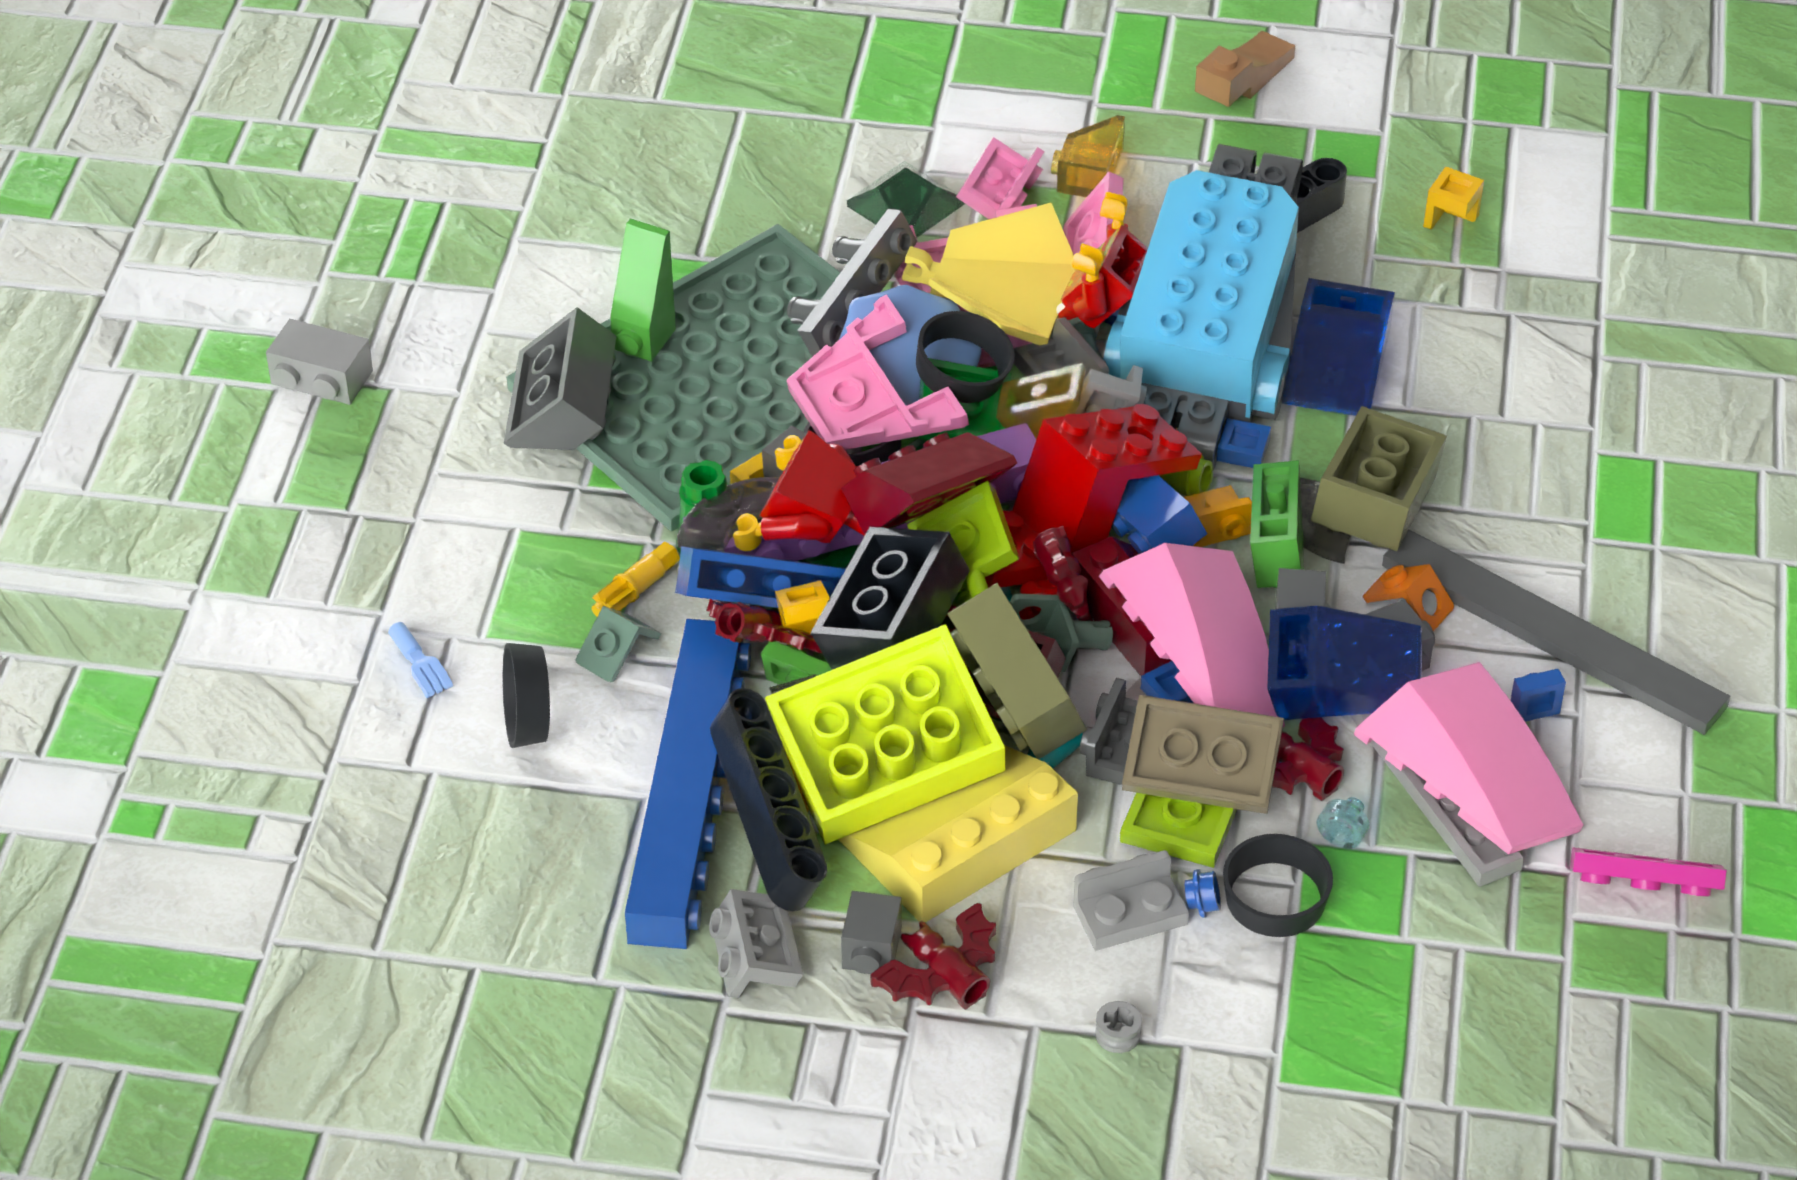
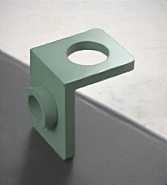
M603 606L575 661L602 679L614 682L639 634L659 640L662 633L625 612Z

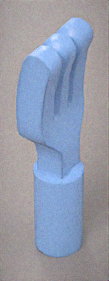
M403 622L393 624L388 633L405 658L412 663V676L425 697H432L435 693L442 692L443 689L447 690L453 687L450 677L436 657L425 656L422 653V648Z

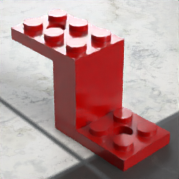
M1136 404L1131 407L1117 409H1101L1100 411L1082 414H1066L1065 416L1043 419L1013 510L1003 511L1019 560L985 577L988 588L996 583L1001 588L1023 584L1026 581L1047 580L1044 568L1034 554L1033 541L1040 533L1051 528L1063 526L1072 546L1071 555L1072 552L1108 538L1128 480L1195 470L1198 467L1202 453L1187 441V437L1183 433L1175 430L1159 416V412L1155 408L1147 404Z

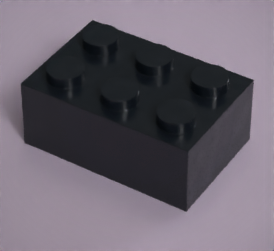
M869 527L811 631L813 639L832 670L941 626L970 572L950 532Z

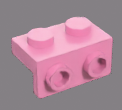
M993 137L956 198L988 219L995 218V211L1021 207L1028 195L1022 189L1026 187L1030 190L1043 169L1037 163L1045 151L1037 147L1027 160Z

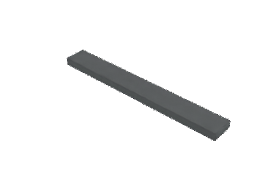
M1408 530L1398 551L1389 549L1383 555L1382 566L1386 569L1397 565H1403L1406 568L1430 564L1455 605L1703 735L1707 733L1728 708L1730 695L1411 530Z

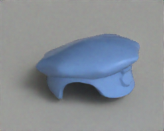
M905 284L852 300L839 340L847 334L846 327L856 318L863 320L874 310V303L880 297L887 294L905 321L907 332L869 351L904 404L910 405L919 400L920 376L916 369V353L922 326L937 314L948 311H960L955 302L948 298L936 296ZM955 338L937 340L924 349L928 358L976 367L978 366L982 351L981 347L974 343Z

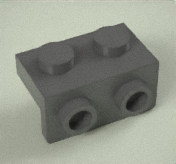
M1065 317L1056 319L1053 335L1049 339L1048 344L1039 346L1031 343L1014 348V365L1057 415L1067 412L1090 369L1109 374V367L1105 360L1099 357L1085 341L1082 334Z
M1116 678L1109 694L1104 692L1101 694L1096 708V723L1094 727H1086L1087 730L1084 731L1080 744V754L1086 755V776L1122 785L1138 700L1126 698V680Z

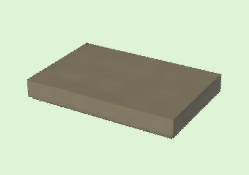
M1139 695L1122 780V790L1268 814L1284 718Z

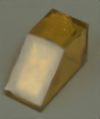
M1116 115L1067 134L1062 150H1055L1051 165V174L1057 175L1058 193L1088 197L1109 171L1115 174L1124 149L1125 116Z
M1080 363L1003 382L996 418L1004 428L1027 423L1035 439H1037L1043 419L1075 414L1081 400L1086 368Z

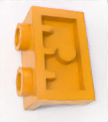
M1231 485L1184 497L1193 507L1207 532V535L1193 546L1204 547L1251 534L1252 501L1250 497L1239 499Z

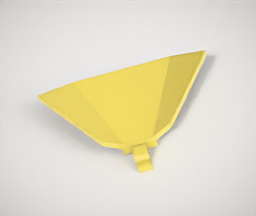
M1050 202L952 229L940 263L933 261L930 254L926 251L910 246L905 257L907 265L903 271L902 280L926 284L931 287L930 294L948 298L970 313L978 314L994 322L1006 334L1040 346L1048 344L1055 321L1059 319L1056 311L1057 306L1062 303L1061 297L1076 269L1072 268L1074 254ZM911 263L917 264L921 268H917L913 266Z

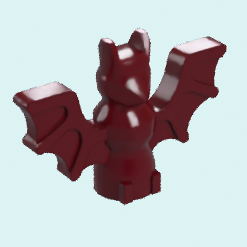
M1063 526L1043 531L1034 539L1033 547L1035 550L1034 554L1043 566L1048 581L1057 587L1059 600L1077 616L1078 620L1093 621L1089 612L1086 595L1088 579L1081 575V567L1077 559L1071 555L1072 546Z
M709 600L706 611L710 612V617L716 618L715 634L738 643H741L743 638L762 643L780 641L788 643L799 650L807 648L822 653L810 633L783 627L780 614L776 610H766L760 606H749L741 602Z
M1316 710L1300 721L1298 735L1305 742L1296 743L1287 732H1282L1272 788L1285 790L1287 794L1292 795L1295 785L1305 782L1313 791L1312 795L1321 801L1338 790L1344 776V768L1335 761L1342 760L1344 749L1335 743L1338 726H1331L1326 723L1321 717L1320 711Z
M981 903L974 904L956 918V930L963 942L957 948L953 945H946L944 938L938 932L933 931L926 922L920 921V929L912 935L903 933L900 938L921 962L928 964L929 968L916 969L898 960H890L870 975L871 986L885 989L891 994L894 1002L905 997H916L925 1001L930 1006L936 994L947 990L957 1000V1003L966 1010L980 999H983L990 986V978L978 966L986 962H995V951L990 947L989 942L996 935V923L989 922L986 919Z

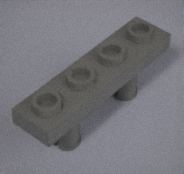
M887 209L866 239L840 236L835 240L832 254L834 257H837V263L846 264V266L820 300L806 299L800 296L793 297L787 307V315L789 318H792L790 321L793 324H802L797 331L812 357L824 346L832 347L839 340L852 300L881 292L905 260L909 247H914L918 242L901 210Z

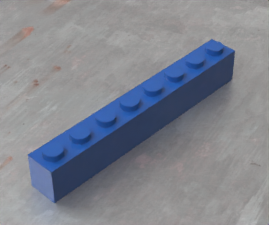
M686 619L625 909L627 944L687 949L690 931L699 930L702 901L697 900L698 891H706L708 886L709 861H704L706 852L713 853L715 850L717 826L716 823H712L713 815H721L724 787L719 786L720 778H726L711 737L710 726L731 692L735 689L745 688V680L740 678L741 671H749L751 662V643H745L743 640L741 643L733 642L730 639L716 635L715 621Z

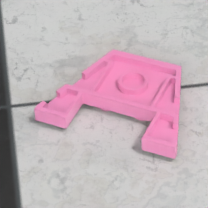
M887 294L880 297L874 303V310L863 320L856 318L846 327L847 334L832 347L824 346L786 380L789 392L817 436L826 443L839 444L845 450L959 429L969 425L967 413L949 386L910 405H905L869 351L907 332L905 321Z

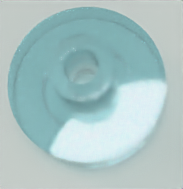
M1350 797L1347 801L1342 799L1329 801L1316 821L1321 835L1331 844L1344 849L1357 847L1368 832L1370 824L1366 814L1363 812L1365 809L1364 804L1355 797Z

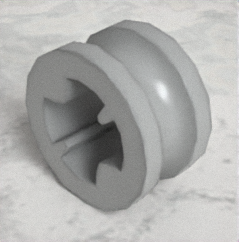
M1113 1001L1103 1005L1096 1016L1095 1037L1097 1043L1103 1049L1113 1053H1124L1134 1049L1140 1042L1142 1017L1139 1010L1134 1005L1124 1001ZM1117 1022L1126 1024V1026L1120 1029V1032L1111 1030V1028L1116 1026Z

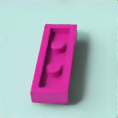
M1572 847L1570 862L1572 871L1581 873L1580 880L1584 882L1610 884L1611 876L1631 879V887L1645 890H1660L1661 882L1681 885V893L1706 897L1711 896V889L1724 890L1727 872L1722 865L1575 847Z

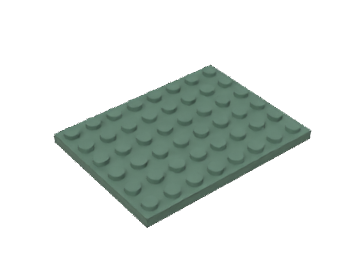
M776 224L673 282L676 330L652 362L617 350L614 351L615 363L611 371L609 385L611 392L607 399L605 413L606 425L595 439L586 440L576 449L671 532L679 527L680 519L679 489L682 484L681 477L684 468L690 463H699L704 460L715 461L722 466L723 473L726 475V480L730 487V471L761 453L762 449L791 425L804 432L808 420L789 392L786 380L810 360L812 355L797 331L802 324L796 325L790 321L792 318H789L787 315V307L790 300L796 296L820 300L841 272L781 225ZM610 319L601 323L602 326L611 331ZM516 371L506 376L507 387L511 393Z

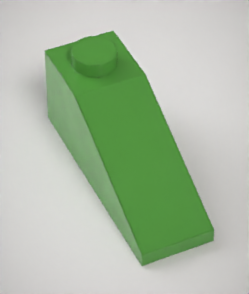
M630 218L625 227L610 315L611 332L617 336L615 350L651 362L676 330L670 231Z
M1299 460L1254 464L1250 546L1257 588H1277L1279 568L1304 570Z

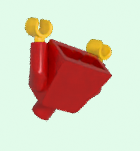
M1111 192L1105 193L1100 217L1113 219V223L1106 226L1107 240L1098 248L1083 243L1080 245V252L1074 255L1072 268L1076 269V271L1073 273L1061 297L1062 303L1056 309L1059 318L1065 317L1067 320L1078 317L1088 327L1095 328L1132 298L1148 248L1128 231V225L1124 223L1128 200L1125 196Z
M808 430L802 441L795 435L786 437L783 441L784 449L777 448L775 450L777 467L783 472L760 513V516L763 517L762 521L758 523L756 517L752 514H742L736 522L739 531L733 533L735 545L742 551L756 549L762 541V536L765 541L801 539L830 543L843 524L865 536L841 489L856 477L853 470L857 466L843 446L826 443L810 430Z

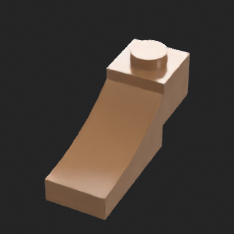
M1260 31L1251 40L1233 50H1228L1219 45L1196 66L1195 92L1227 107H1230L1241 95L1251 99L1294 59L1295 45L1264 31Z

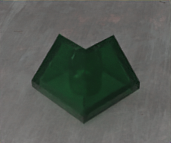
M903 161L847 200V207L875 225L887 209L901 210L909 226L913 225L916 238H918L965 205V203L956 198V192L906 161Z

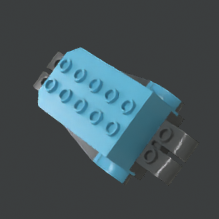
M1223 144L1217 145L1209 172L1195 170L1169 183L1133 296L1118 312L1116 321L1109 333L1103 358L1109 367V375L1124 380L1133 365L1143 368L1141 385L1147 387L1143 404L1155 408L1159 412V416L1175 430L1178 428V431L1187 437V441L1202 453L1204 460L1212 462L1213 470L1217 463L1218 446L1228 418L1252 423L1253 416L1276 420L1281 408L1291 359L1290 349L1299 212L1296 201L1303 169L1302 159L1264 153L1258 172L1255 174L1257 151Z

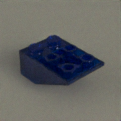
M1308 278L1300 309L1282 404L1353 416L1358 414L1361 406L1372 409L1390 334L1395 292Z
M1318 605L1270 609L1267 690L1277 717L1284 718V720L1370 714L1376 711L1407 682L1422 678V627L1420 625Z

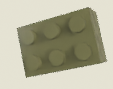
M1361 406L1321 478L1311 521L1324 525L1330 530L1343 532L1369 541L1375 546L1398 551L1436 478L1447 435Z
M998 583L947 613L956 628L950 634L960 655L975 676L1020 751L1029 746L1036 759L1039 760L1087 730L1069 695Z

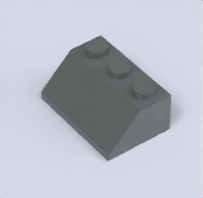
M576 307L521 349L518 355L504 444L510 448L574 450L586 440L595 439L606 425L605 413L607 399L611 392L609 385L612 367L615 363L614 351L617 336Z

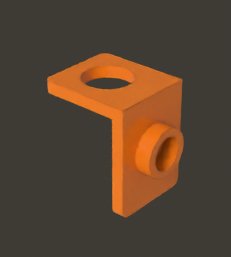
M1430 564L1406 568L1403 565L1394 566L1385 571L1362 596L1366 603L1404 598L1419 618L1429 623L1433 631L1454 609V603ZM1427 589L1431 590L1437 599V608L1432 616L1426 613L1422 605V596Z

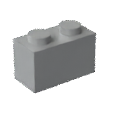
M290 318L266 351L271 384L349 405L373 372L369 339Z

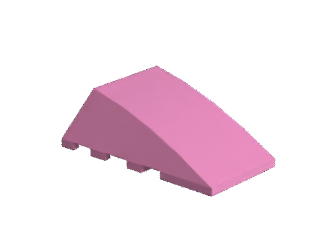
M1164 543L1109 567L1099 575L1108 589L1116 586L1127 601L1123 604L1122 608L1131 620L1135 622L1141 619L1155 638L1150 645L1160 658L1171 659L1180 670L1175 679L1194 704L1283 718L1276 676L1265 633L1250 589L1233 551Z
M1480 662L1407 682L1355 729L1354 735L1365 744L1374 740L1388 751L1385 759L1400 771L1407 766L1426 781L1423 789L1439 800L1447 797L1460 807L1458 816L1507 854L1578 833L1583 827V823L1569 795L1536 737L1508 696Z

